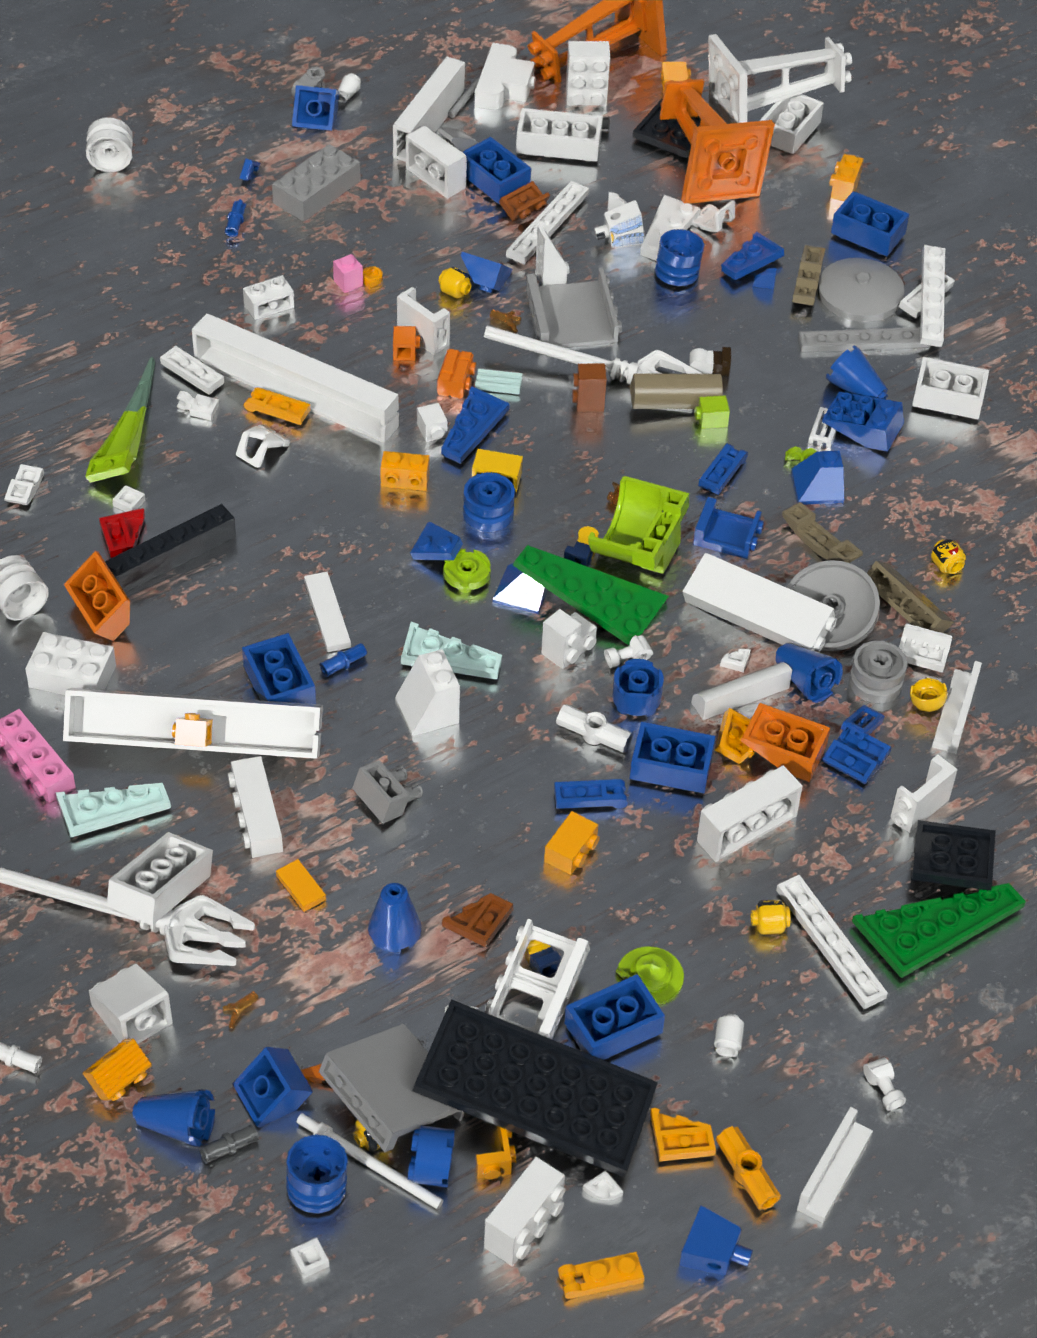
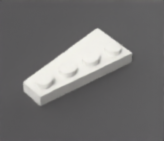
M664 195L640 248V255L656 261L661 236L672 229L687 230L692 225V221L696 220L701 208Z

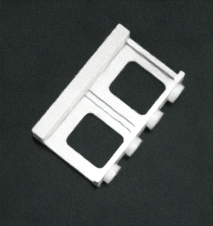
M528 919L525 926L521 925L517 932L516 941L518 943L516 948L508 953L505 965H507L505 974L499 975L495 985L496 995L493 1000L489 999L484 1012L553 1039L589 953V942L579 937L577 941L533 926L532 920ZM537 940L561 949L564 952L561 963L553 978L545 977L521 967V961L530 941ZM517 989L543 1000L542 1008L534 1026L526 1027L500 1016V1010L509 990Z

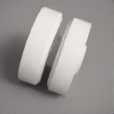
M102 118L93 122L87 131L86 157L89 163L96 169L104 172H117L129 165L132 159L133 135L129 126L115 118Z

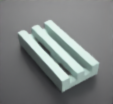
M478 369L475 388L483 391L520 394L522 373Z

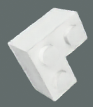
M559 609L543 622L541 654L564 669L570 663H575L586 650L594 647L597 641V627L576 612L569 616Z

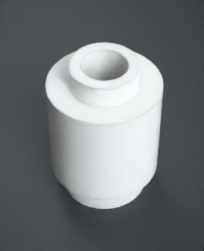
M725 1014L717 1020L714 1046L716 1047V1052L721 1056L734 1057L741 1050L744 1022L737 1015Z

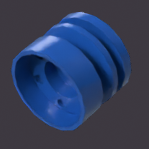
M672 229L665 232L661 236L655 266L657 277L663 282L675 286H687L694 283L699 276L704 250L702 238L696 233L683 229Z
M324 1135L306 1136L295 1142L288 1151L286 1190L289 1199L297 1208L310 1213L327 1212L338 1206L345 1197L348 1158L345 1149L337 1140Z

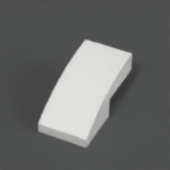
M20 464L15 480L11 479L4 500L28 505L44 476L43 468Z

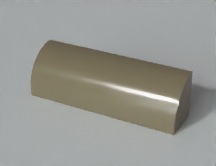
M634 373L629 387L633 409H695L699 404V397L723 396L721 374Z
M875 561L867 572L875 583L879 595L912 625L944 633L954 623L890 564Z

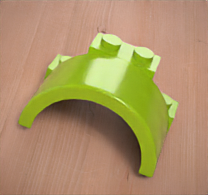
M623 476L620 481L615 514L603 539L595 537L593 532L588 536L591 551L664 574L681 543V521L689 508V493Z

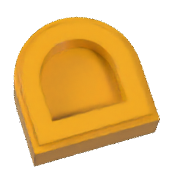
M369 266L363 269V284L371 289L382 283L383 272L380 268Z

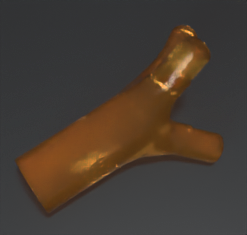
M491 310L490 318L505 322L512 328L514 333L518 332L513 321H521V317L513 316L515 314L514 311L503 313Z
M254 991L235 1003H228L223 1006L224 1011L233 1010L229 1023L230 1029H234L239 1015L247 1007L259 1000L258 995Z

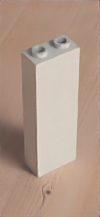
M446 57L393 124V158L406 162V135L424 125L436 133L448 117L449 110L464 94L465 62Z
M708 553L704 554L682 591L686 603L779 644L791 643L816 652L822 650L826 634L834 629L837 622L834 608Z

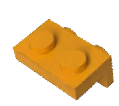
M731 708L725 711L714 750L738 764L742 763L747 757L751 758L755 751L741 742L751 719Z

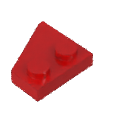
M144 508L99 518L111 558L137 545L145 519Z

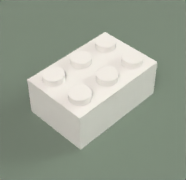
M568 41L567 105L607 106L610 66L609 41Z
M803 94L776 102L760 120H772L775 124L771 146L794 154L821 123L824 103Z
M425 125L406 135V169L447 199L466 189L467 159L463 152L459 151Z
M923 357L912 406L979 419L989 370Z
M43 632L25 668L29 688L65 695L66 690L69 688L106 690L116 668L114 647Z
M535 1157L485 1220L484 1248L512 1267L518 1259L523 1260L531 1248L530 1243L535 1237L540 1238L548 1226V1220L552 1216L556 1217L564 1206L562 1199L566 1190L564 1188L565 1175Z

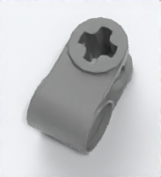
M320 67L308 69L294 83L291 90L292 96L295 97L296 85L325 88L323 82L325 71Z

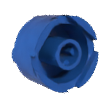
M630 659L625 662V665L615 670L612 698L619 713L633 716H651L655 714L662 699L664 676L660 669L658 670L653 666L652 662L645 659Z
M421 1125L419 1129L414 1131L411 1151H416V1156H411L408 1171L409 1180H413V1183L448 1188L454 1145V1129Z

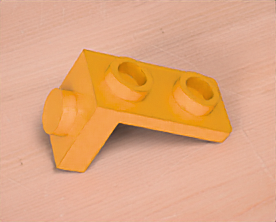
M497 1126L501 1152L476 1155L477 1179H496L499 1176L511 1174L512 1163H516L514 1145L509 1146L508 1138H512V1131Z

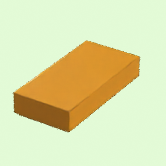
M299 859L276 870V877L303 912L326 900V894Z

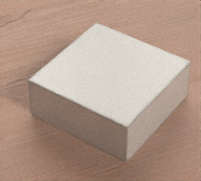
M125 485L112 502L113 507L128 512L137 510L145 502L146 498L144 493Z
M317 1238L290 1249L291 1256L303 1279L330 1267L329 1260Z

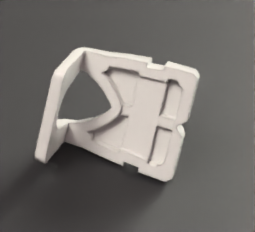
M731 200L721 209H717V207L711 204L706 205L700 210L696 220L692 221V225L697 228L700 227V229L705 231L719 232L723 222H731L735 219V201Z
M258 425L243 432L236 456L259 468L262 465L267 448L289 446L290 439L280 433H276L275 430L266 425ZM249 437L263 440L253 458H250L246 453Z

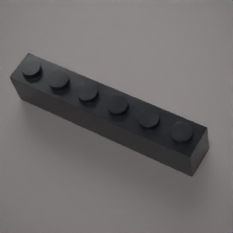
M220 504L105 561V563L126 593L235 538V517L223 504Z

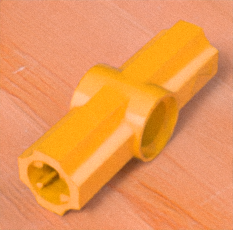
M731 1126L724 1129L717 1135L716 1142L734 1169L735 1180L745 1187L758 1210H766L773 1207L780 1200L781 1195L763 1168L761 1156L758 1152L751 1149L738 1127ZM743 1166H750L753 1169L747 1170Z

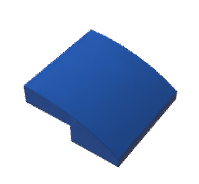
M848 728L846 731H842L837 740L834 739L822 757V761L866 784L891 752V746L870 735L861 740L858 738L859 733L853 736L849 734L851 729Z

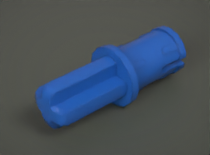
M241 199L234 201L232 210L227 216L228 223L225 233L229 237H236L240 224L244 222L243 214L246 203Z
M360 643L345 652L338 651L334 657L319 664L321 666L320 669L324 676L329 677L343 668L348 669L350 663L367 655V650Z

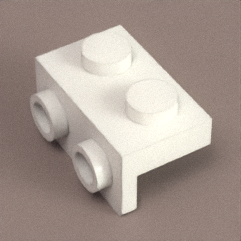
M905 624L899 648L905 654L907 663L943 673L953 637L942 632Z

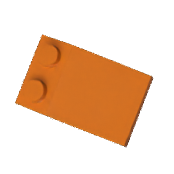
M759 703L742 736L741 742L777 768L784 765L794 777L810 782L827 747L830 727Z

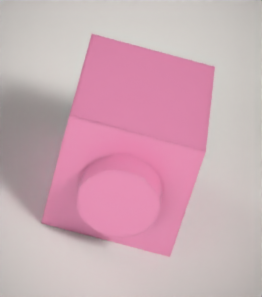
M352 254L333 261L334 282L344 293L363 286V266Z

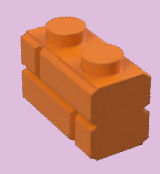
M454 349L447 350L437 379L438 395L448 397L451 395L453 398L462 399L465 391L470 390L472 382L470 375H475L477 363L473 362L472 352H459V350Z

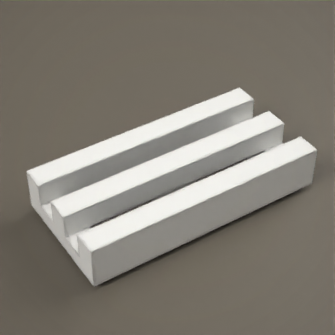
M820 407L808 443L813 444L814 441H818L817 445L822 446V443H826V447L830 448L837 430L831 428L829 436L825 437L829 426L824 423L821 434L816 435L823 414H826L828 410L827 408Z

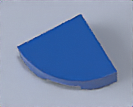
M246 158L240 179L250 180L252 173L258 171L261 165L260 162Z
M768 268L765 272L757 274L753 281V287L774 289L777 268Z

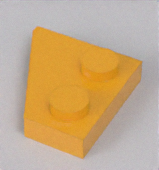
M651 1108L650 1116L659 1162L715 1156L716 1147L711 1125L699 1121L693 1122L677 1114L674 1118L660 1113V1109Z

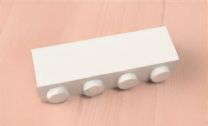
M261 756L232 761V772L227 773L230 788L235 787L236 792L232 793L235 808L240 807L241 810L240 813H237L240 828L245 827L246 833H242L245 849L250 848L252 858L283 852L282 835Z

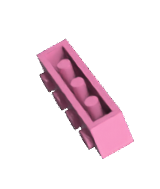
M20 709L0 719V748L3 747L6 750L7 757L12 764L17 763L24 779H30L39 797L44 796L50 804L57 800L56 792H65L66 795L76 789L73 772Z

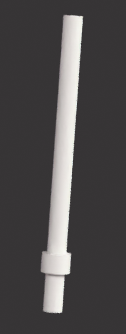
M301 1113L298 1117L297 1123L313 1132V1135L329 1136L337 1140L345 1149L346 1154L438 1210L441 1207L443 1199L419 1184L413 1183L412 1180H409L403 1174L334 1133L329 1125L324 1122L318 1123L304 1113Z

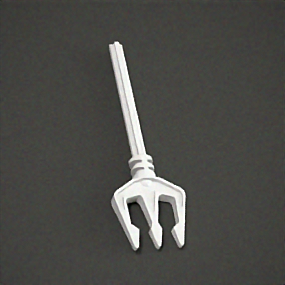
M486 326L484 338L575 364L605 363L606 373L609 374L610 379L615 380L619 378L620 382L626 380L627 384H631L634 373L662 374L656 371L658 367L682 372V374H703L660 350L651 352L640 359L638 363L631 362L629 364L627 360L622 362L617 357L615 360L610 361L491 326ZM670 409V410H687V411H692L693 409Z
M0 868V883L137 921L143 930L151 928V931L154 933L160 931V934L165 936L169 959L176 963L236 965V958L221 950L208 953L184 946V943L190 940L220 943L224 947H246V942L231 932H221L199 921L204 915L229 921L233 929H255L254 922L204 895L197 896L175 907L174 910H170L154 925H150L107 907L108 897Z

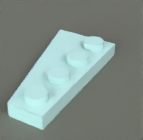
M411 621L401 655V664L413 666L419 655L443 649L454 673L498 679L502 663L501 654L474 644L471 646L465 645L461 642V639L455 637L451 639L439 635V631L431 628L427 631L419 628V624Z
M163 783L131 785L128 789L121 790L109 787L99 792H89V789L78 790V794L65 795V792H56V798L70 837L171 808Z

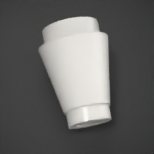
M349 73L343 77L338 89L339 102L346 103L360 89L361 80L355 74Z

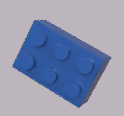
M492 137L463 151L467 159L466 179L498 204H500L499 200L502 197L531 182V167Z
M853 191L834 213L831 234L888 256L906 234L909 213Z
M289 633L242 647L243 667L260 701L316 704L315 684Z
M641 722L631 761L630 779L705 794L716 736Z
M636 974L567 1005L564 1024L582 1052L605 1060L662 1034L665 1015L639 975Z

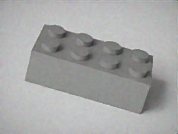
M328 144L272 184L273 204L304 222L360 182V162Z

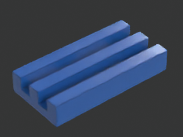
M863 705L843 722L841 729L846 731L849 728L851 729L849 734L854 736L856 733H859L858 738L864 740L883 723L885 716ZM865 713H868V715L865 716V717H863L862 720H861L857 725L854 724V723H855L856 721H858L863 715H865Z

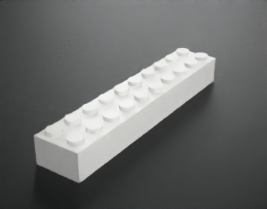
M206 314L192 328L194 358L217 372L254 388H262L308 403L311 407L310 412L384 444L399 427V412H397L399 409V394L210 314Z
M69 688L65 693L63 741L317 759L320 756L321 732L316 731L322 728L323 705ZM185 713H198L200 718L213 719L211 745L206 747L175 745V738L172 737V727L176 723V719L184 717Z

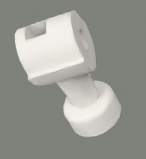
M635 635L632 637L629 646L618 651L614 647L604 650L605 660L609 668L620 665V660L628 658L648 660L653 655L650 645L642 635Z
M883 1057L863 1065L867 1082L870 1085H878L885 1096L882 1102L888 1111L895 1110L906 1102L903 1092L895 1090L891 1080L894 1079V1071L887 1058Z

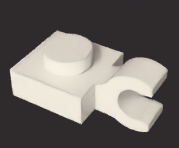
M180 391L177 399L180 400L177 408L190 410V416L209 421L212 420L219 406V399L200 394L193 398L188 392Z

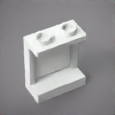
M413 287L397 296V326H416V336H420V346L433 355L450 345L449 311L443 308L433 314L416 302V289Z
M937 754L931 759L926 782L914 793H911L902 785L897 788L891 813V819L895 824L911 833L917 827L918 820L925 821L949 801L957 768Z

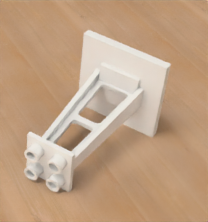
M716 34L708 36L709 105L727 124L747 122L748 111L832 83L842 93L845 89V83L851 82L850 71H845V66L852 64L851 54L849 52L844 53L843 45L841 43L835 44L829 37L825 38V49L737 61ZM825 62L823 74L789 83L790 68ZM782 70L780 86L747 96V75Z

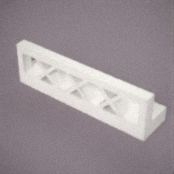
M974 662L971 673L958 669L954 670L932 748L954 754L957 753L980 673L981 662Z
M852 1107L849 1108L800 1196L797 1211L822 1224L872 1136L873 1130L855 1122L858 1110Z

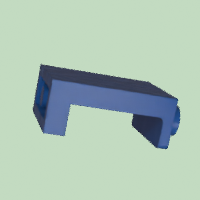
M708 497L695 528L693 545L748 559L750 551H755L758 542L756 535H761L763 530L762 512L757 511L754 519L716 509L717 499Z

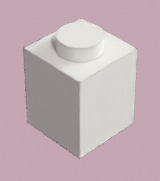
M439 403L418 407L417 425L425 441L429 442L446 438L448 421Z

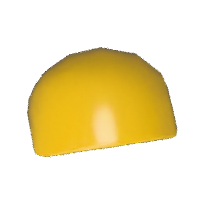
M921 679L910 687L911 701L919 710L926 712L937 711L943 707L947 700L946 684L941 683L937 679Z

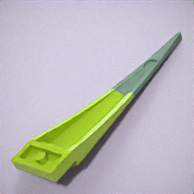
M153 357L149 359L141 380L118 423L91 458L85 475L90 483L129 473L132 463L137 459L155 366Z

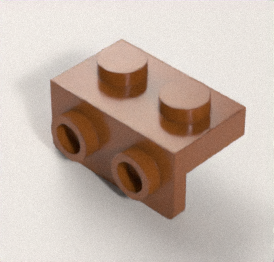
M532 181L505 195L499 200V203L514 222L519 218L524 220L534 210L540 211L545 208L547 200L551 195L549 192L542 194Z

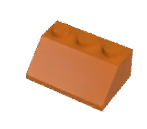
M94 551L66 581L64 586L94 634L114 641L130 624V600L99 552Z

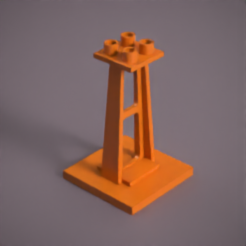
M602 0L546 40L537 32H532L533 42L527 45L530 53L535 55V57L530 59V61L534 62V70L541 67L543 78L545 80L553 78L557 83L562 82L560 68L567 65L568 50L558 55L555 48L583 30L586 31L585 41H609V45L635 33L658 55L663 56L667 53L663 0ZM615 12V17L620 22L593 36V24Z
M689 78L684 81H667L664 85L659 118L660 120L677 119L691 144L681 197L683 203L690 204L760 196L775 126L772 120L727 124L702 98L703 79L693 80ZM699 116L701 118L700 127H697L691 117Z

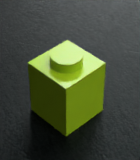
M726 395L699 397V404L695 407V419L699 420L701 429L728 427L730 410Z

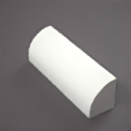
M784 662L778 663L694 694L691 703L702 720L709 719L724 713L729 708L735 709L789 689L792 669Z

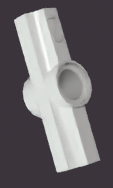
M566 704L562 706L556 719L557 725L583 735L585 742L591 745L601 743L624 753L630 747L633 739L632 732L607 722L606 717L599 712L586 713Z

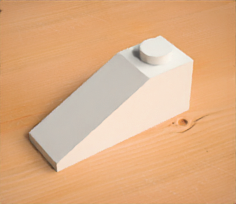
M538 225L535 275L541 286L566 284L567 274L570 273L568 262L563 260L544 227Z

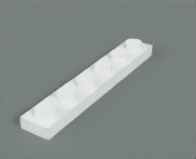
M570 181L506 250V257L525 264L536 252L538 225H542L550 237L589 195V188Z
M924 245L922 250L920 344L942 347L944 342L945 248Z
M797 875L778 884L776 889L786 905L789 906V909L862 1008L866 1009L885 1000L888 992L802 877Z

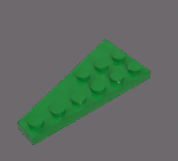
M529 545L524 548L513 563L514 567L627 645H630L632 637L642 635L669 597L668 595Z
M1010 883L992 886L991 891L979 889V892L967 895L958 893L954 894L953 898L941 900L939 897L902 905L900 909L886 911L885 909L877 910L872 915H854L852 922L894 971L903 978L1024 908L1026 901Z

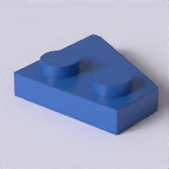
M428 522L410 554L413 560H454L463 543L459 536L432 522Z

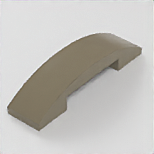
M801 502L782 512V516L795 534L811 550L824 559L850 563L863 556V552L849 540L841 542L815 521L816 514Z

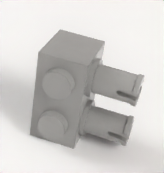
M380 760L359 768L352 788L382 824L402 816L407 802L421 798L423 795V790L421 786H418L417 782L404 788L399 783L405 781L408 777L405 768L403 769L402 765L388 770Z

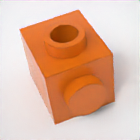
M394 326L393 360L415 361L416 349H420V336H416V326Z

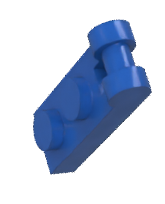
M727 443L699 479L698 486L719 495L741 464L745 463L748 452L742 449L740 451L736 450L733 445Z
M621 779L554 782L556 809L613 806L617 809L624 808L628 804L627 796L624 794L626 790L625 782Z

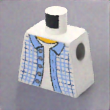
M636 200L605 212V225L594 228L596 239L600 240L608 237L613 248L641 245L645 239L642 215Z

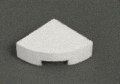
M609 192L608 211L627 204L618 194Z
M741 648L736 652L725 654L721 659L720 666L744 673L751 650Z
M607 1171L602 1172L583 1185V1191L598 1200L610 1201L623 1196V1190Z

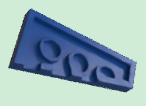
M471 386L469 395L463 402L462 410L457 415L455 424L450 429L441 448V455L461 464L509 411L510 403Z

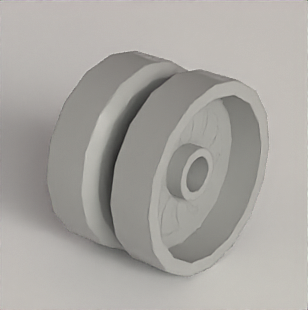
M870 641L862 644L856 649L849 676L850 688L854 694L862 700L874 704L893 701L900 695L908 666L905 654L894 644L885 641Z

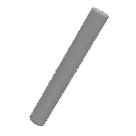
M479 78L475 79L449 110V117L454 118L473 96Z

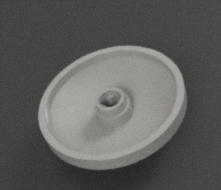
M846 258L830 264L823 270L819 278L818 295L824 306L837 316L857 322H873L890 317L899 309L900 301L904 297V284L900 276L892 268L881 262L867 258Z
M835 560L818 562L801 570L787 586V588L834 608L837 622L834 629L826 634L825 644L821 651H840L855 646L871 633L878 621L880 599L877 587L865 571L853 564Z

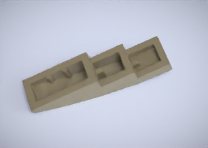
M804 246L792 302L814 306L826 248Z

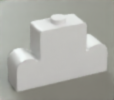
M492 43L475 89V107L497 110L503 106V99L526 102L530 89H534L535 86L534 62L516 59L517 50L513 46Z

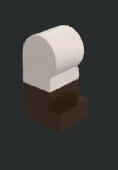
M722 347V351L694 349L689 355V366L703 374H721L722 377H729L731 347Z

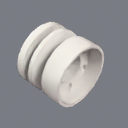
M19 555L7 556L0 559V609L8 619L14 621L24 620L37 613L44 606L49 596L48 587L25 557Z

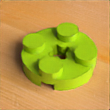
M460 549L454 560H445L443 567L444 578L451 586L458 588L461 593H469L474 589L482 587L490 580V560L484 553L473 549V552H466V549ZM464 567L466 569L472 568L471 571H463Z

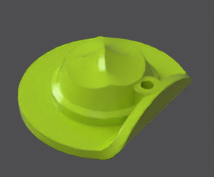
M646 946L628 952L621 959L616 969V973L624 980L638 974L658 1005L667 1003L675 998L683 986L684 972L680 962L670 952L658 947Z

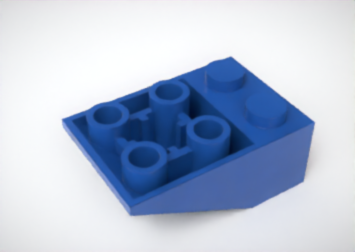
M839 392L824 415L822 422L866 448L888 452L904 425L902 402Z

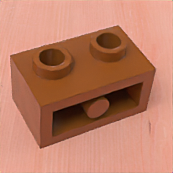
M605 363L578 364L577 373H573V386L576 389H572V403L577 404V412H604L607 380Z

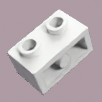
M283 275L244 287V305L253 319L257 320L294 308V291Z

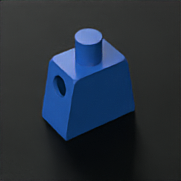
M700 1206L683 1247L679 1265L718 1275H726L731 1261L748 1267L753 1250L738 1244L742 1231L739 1226Z

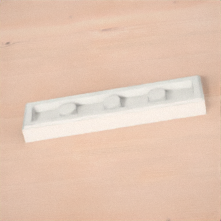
M328 572L304 576V582L327 652L351 648V641Z

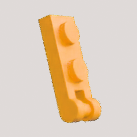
M258 387L254 388L251 398H247L244 403L245 409L249 412L259 411L299 425L303 423L311 411L310 404Z
M637 1251L577 1265L566 1264L558 1268L560 1280H563L565 1284L563 1291L567 1299L644 1283L645 1278ZM582 1277L584 1283H577L575 1278Z

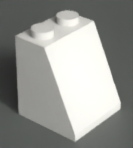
M443 649L419 655L395 697L412 737L459 724L460 685Z
M137 964L120 970L115 976L97 983L89 990L92 1007L119 1043L124 1039H134L139 1044L173 1024L169 994Z

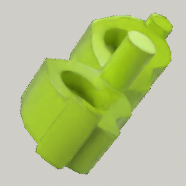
M795 446L785 452V460H800L801 463L817 452V450L808 448L803 451Z

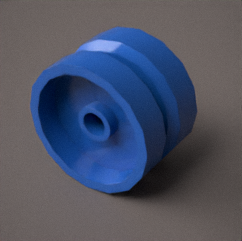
M486 472L470 478L464 486L463 516L465 521L472 528L483 532L499 531L509 526L514 517L515 488L513 483L507 477L498 473Z

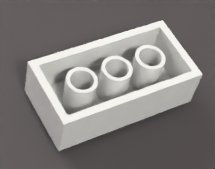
M522 108L517 130L516 153L598 161L603 116Z
M784 765L776 770H769L756 781H750L738 791L726 794L720 801L706 805L701 810L697 842L715 862L721 860L797 817L803 786Z
M167 832L109 879L107 907L141 920L144 923L154 925L210 877L213 850Z

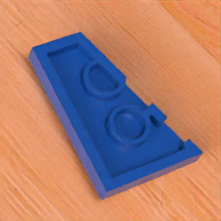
M756 231L750 242L746 241L742 244L743 248L740 251L734 252L721 264V269L723 273L737 280L783 257L784 248Z

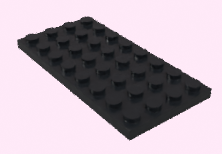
M451 999L412 1091L625 1177L658 1082Z

